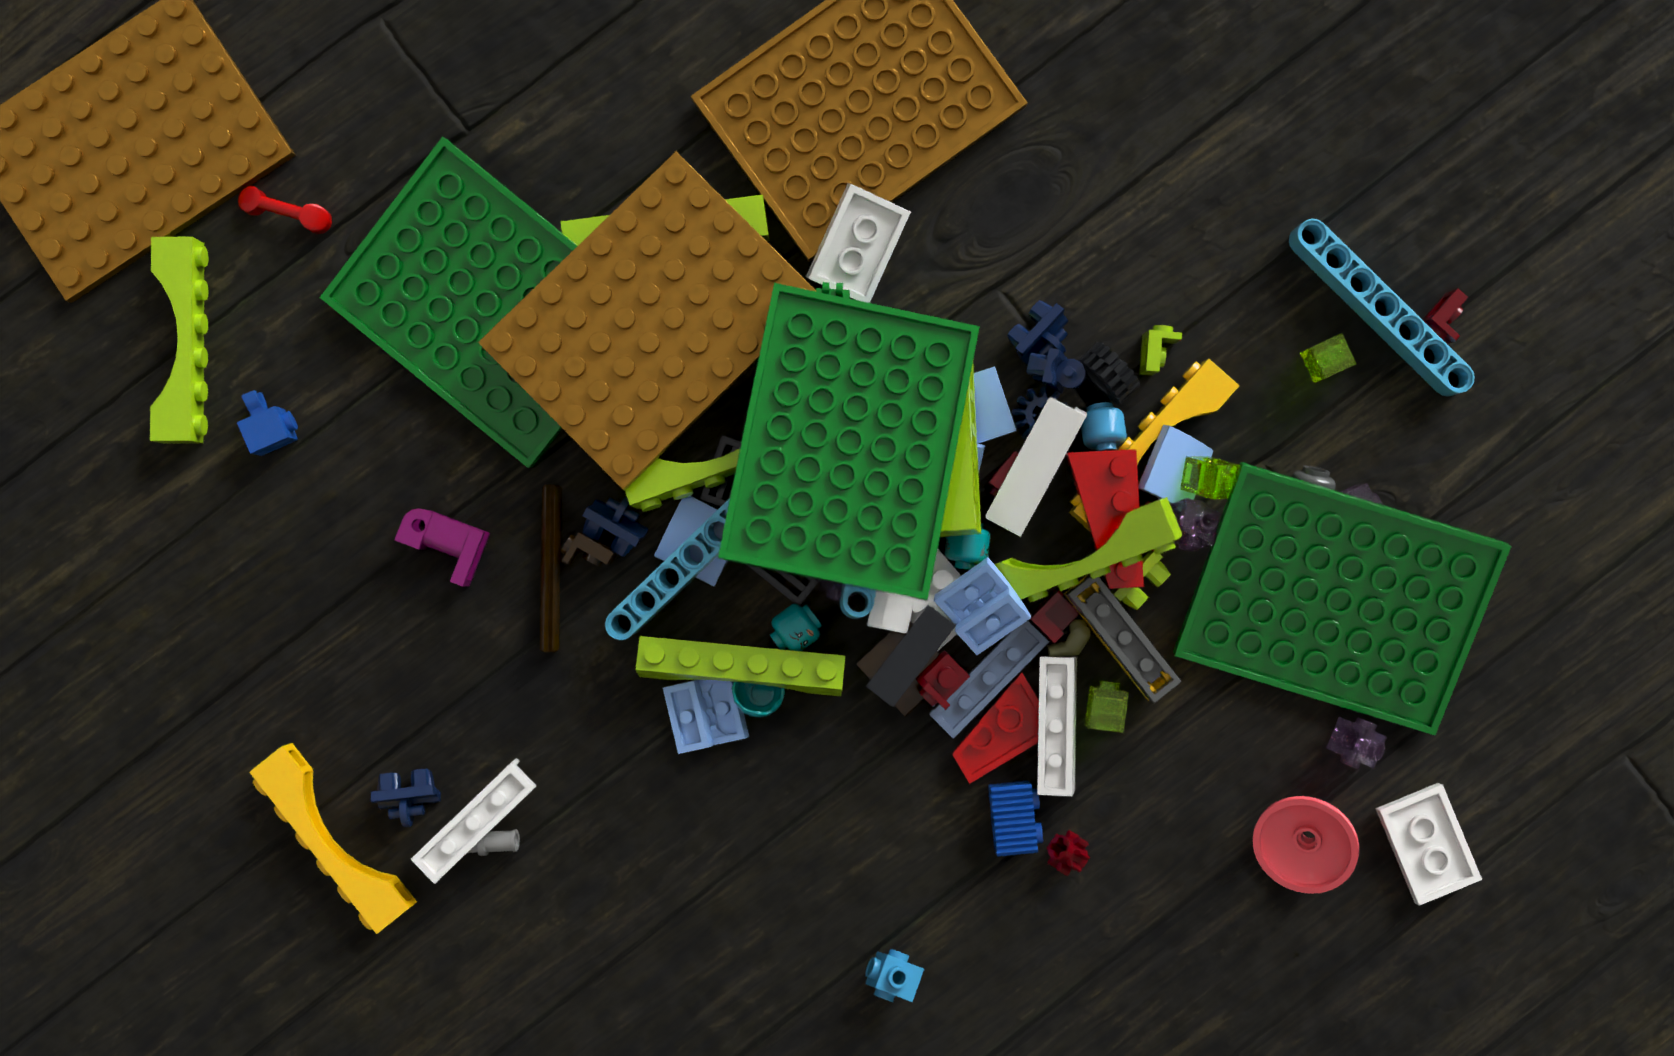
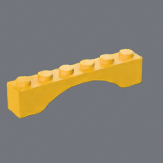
M1210 359L1205 360L1201 364L1195 361L1182 375L1186 379L1178 390L1173 386L1160 400L1164 406L1156 415L1150 412L1137 426L1141 429V432L1133 440L1127 437L1126 441L1117 450L1136 449L1138 465L1146 450L1158 438L1163 425L1174 426L1189 418L1209 415L1218 411L1240 385ZM1077 493L1070 501L1074 507L1069 513L1090 531L1080 495Z
M293 743L281 746L249 772L254 778L253 784L262 795H268L275 804L274 811L282 821L290 823L297 832L295 837L303 848L312 851L317 858L316 864L323 874L333 878L338 885V893L346 902H352L359 911L358 917L361 923L367 929H373L378 934L417 903L397 875L380 872L360 863L347 854L332 838L323 824L316 806L313 789V769Z

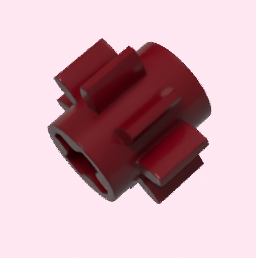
M1071 830L1067 831L1066 836L1055 834V837L1047 847L1048 854L1051 857L1047 863L1066 876L1070 874L1071 870L1081 872V869L1090 859L1085 849L1089 843Z

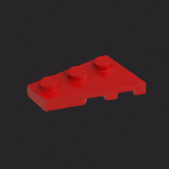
M1020 672L952 752L953 757L969 783L974 782L1038 743L1039 700L1022 672Z

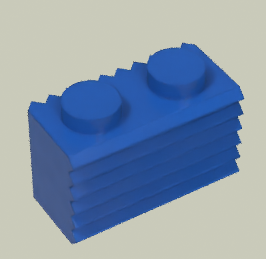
M1029 781L988 784L994 852L996 856L1038 853L1037 844L1043 843V831L1041 822L1035 823L1034 809H1040L1037 788L1032 789Z

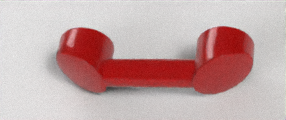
M254 186L245 187L238 197L239 207L249 215H260L266 210L300 220V223L306 229L315 234L327 232L332 225L331 214L318 204L311 203L303 207L269 198L263 191Z

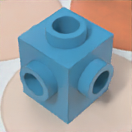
M890 949L888 954L877 951L876 956L872 957L867 965L865 975L868 978L865 984L876 988L875 996L890 1002L894 1001L895 996L913 1002L924 969L908 963L909 955Z

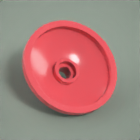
M1307 796L1281 799L1264 810L1254 828L1253 849L1258 863L1270 878L1290 890L1309 894L1333 890L1348 880L1357 865L1359 841L1353 825L1340 810L1323 800ZM1303 832H1311L1315 837L1308 838Z

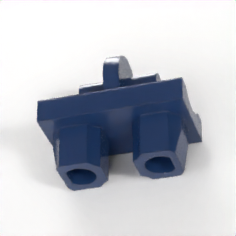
M1038 300L1028 313L1037 325L1029 332L1021 324H1017L1007 334L1020 360L1027 366L1031 353L1048 356L1049 348L1059 349L1063 354L1066 352L1061 342L1068 335L1062 329L1068 323V319L1063 314L1065 310L1057 303L1052 307Z
M1049 348L1048 356L1036 353L1030 354L1027 374L1033 375L1035 381L1043 382L1052 392L1057 391L1063 394L1064 388H1078L1086 379L1084 365L1076 359H1068L1059 349Z
M627 496L621 503L611 497L606 504L596 499L591 506L586 508L582 515L587 518L582 531L583 534L592 539L599 540L605 530L611 532L616 536L610 548L622 557H625L633 547H636L645 538L649 529L636 522L640 514L630 509L631 506Z
M429 769L411 771V787L401 788V776L398 773L379 774L377 791L371 792V802L377 803L380 809L392 808L388 810L389 819L400 818L403 827H411L414 816L424 815L425 813L424 805L420 804L441 802V792L434 786L433 775Z

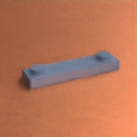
M1026 621L1007 634L968 673L970 677L946 700L950 704L946 710L938 703L928 714L954 739L1049 641L1029 621Z

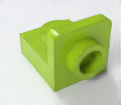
M1155 325L1153 330H1148L1142 334L1139 374L1153 376L1160 372V367H1164L1166 361V347H1162V343L1176 344L1182 340V333L1173 332L1172 326Z

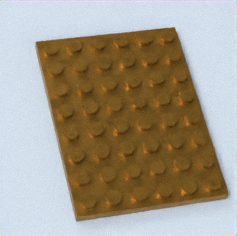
M159 0L0 105V201L64 299L70 303H73L151 251V237H173L240 193L245 187L252 185L296 156L193 0Z
M825 0L691 95V99L758 193L763 195L766 204L808 262L814 259L847 183L853 184L892 203L1024 109L1028 104L953 0Z
M676 151L478 343L625 491L758 361L774 283L817 291Z

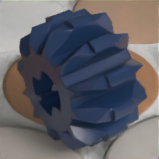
M1041 387L1039 398L1034 389L1030 388L1027 390L1029 401L1021 396L1016 400L1023 409H1013L1011 415L1022 417V420L1017 421L1014 425L1016 429L1025 426L1026 430L1021 436L1023 440L1027 439L1036 422L1033 419L1036 414H1032L1033 410L1039 411L1044 408L1049 399L1047 398V387ZM1056 391L1050 398L1057 400L1060 393Z

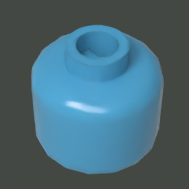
M1109 402L1088 406L1086 409L1087 416L1080 427L1083 445L1088 449L1096 451L1117 450L1116 447L1123 444L1127 438L1123 412Z

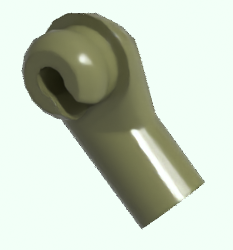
M1081 619L1072 621L1069 624L1070 633L1066 641L1047 645L1049 657H1072L1079 655L1091 636V630L1087 627L1086 622Z

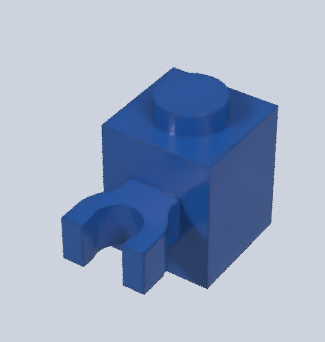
M255 390L241 395L251 416L237 422L250 454L263 456L298 440L295 433L298 426L290 411L286 412L285 409L276 406L268 408L263 393H257Z

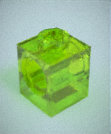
M1342 333L1300 353L1314 383L1356 364Z
M1186 456L1180 490L1210 499H1228L1240 465L1210 456Z
M1100 680L1099 687L1090 686L1085 726L1090 729L1124 733L1129 692L1120 690V683Z

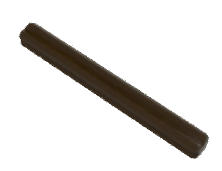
M544 485L542 487L540 650L542 652H557L559 650L562 488L559 485Z

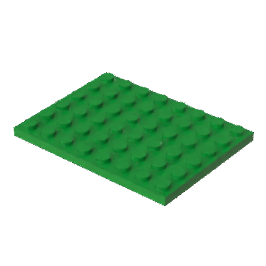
M442 137L319 298L527 468L534 466L563 429L478 342L578 245L448 139Z
M774 283L718 559L927 601L980 326Z
M1241 462L1173 654L1179 658L1436 735L1511 545L1500 540Z

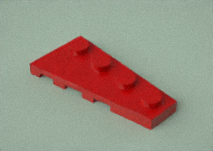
M1136 449L1066 453L1075 479L1074 483L1084 508L1086 522L1095 544V551L1108 542L1118 530L1128 512L1139 508ZM1142 560L1123 567L1120 561L1110 565L1111 572L1103 575L1108 589L1144 587Z

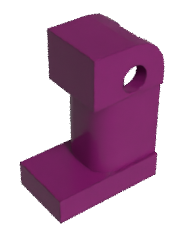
M418 508L405 514L395 541L420 550H426L427 547L459 558L450 582L464 587L470 586L490 533L437 512ZM422 521H424L425 528L423 531L420 530V524Z

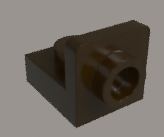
M578 532L576 537L571 535L561 550L565 554L561 562L566 565H572L581 550L585 552L582 557L598 567L602 563L606 565L612 564L617 556V553L612 551L611 548L598 540L588 537L583 532Z

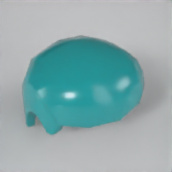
M733 682L731 688L734 703L743 713L751 717H764L775 712L781 706L785 694L784 688L752 683Z

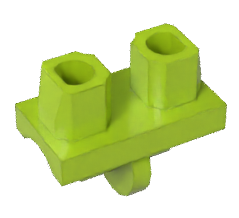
M1150 550L1142 560L1143 578L1145 576L1155 587H1159L1171 574L1160 561L1163 556L1161 554L1156 555L1154 551ZM1139 587L1114 588L1110 591L1118 601H1122L1134 610L1139 609L1148 599V596Z

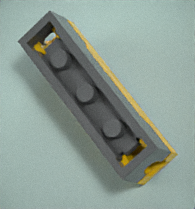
M1088 574L1079 581L1078 585L1071 587L1064 593L1068 601L1148 701L1157 702L1182 682L1099 577L1091 579L1090 574Z

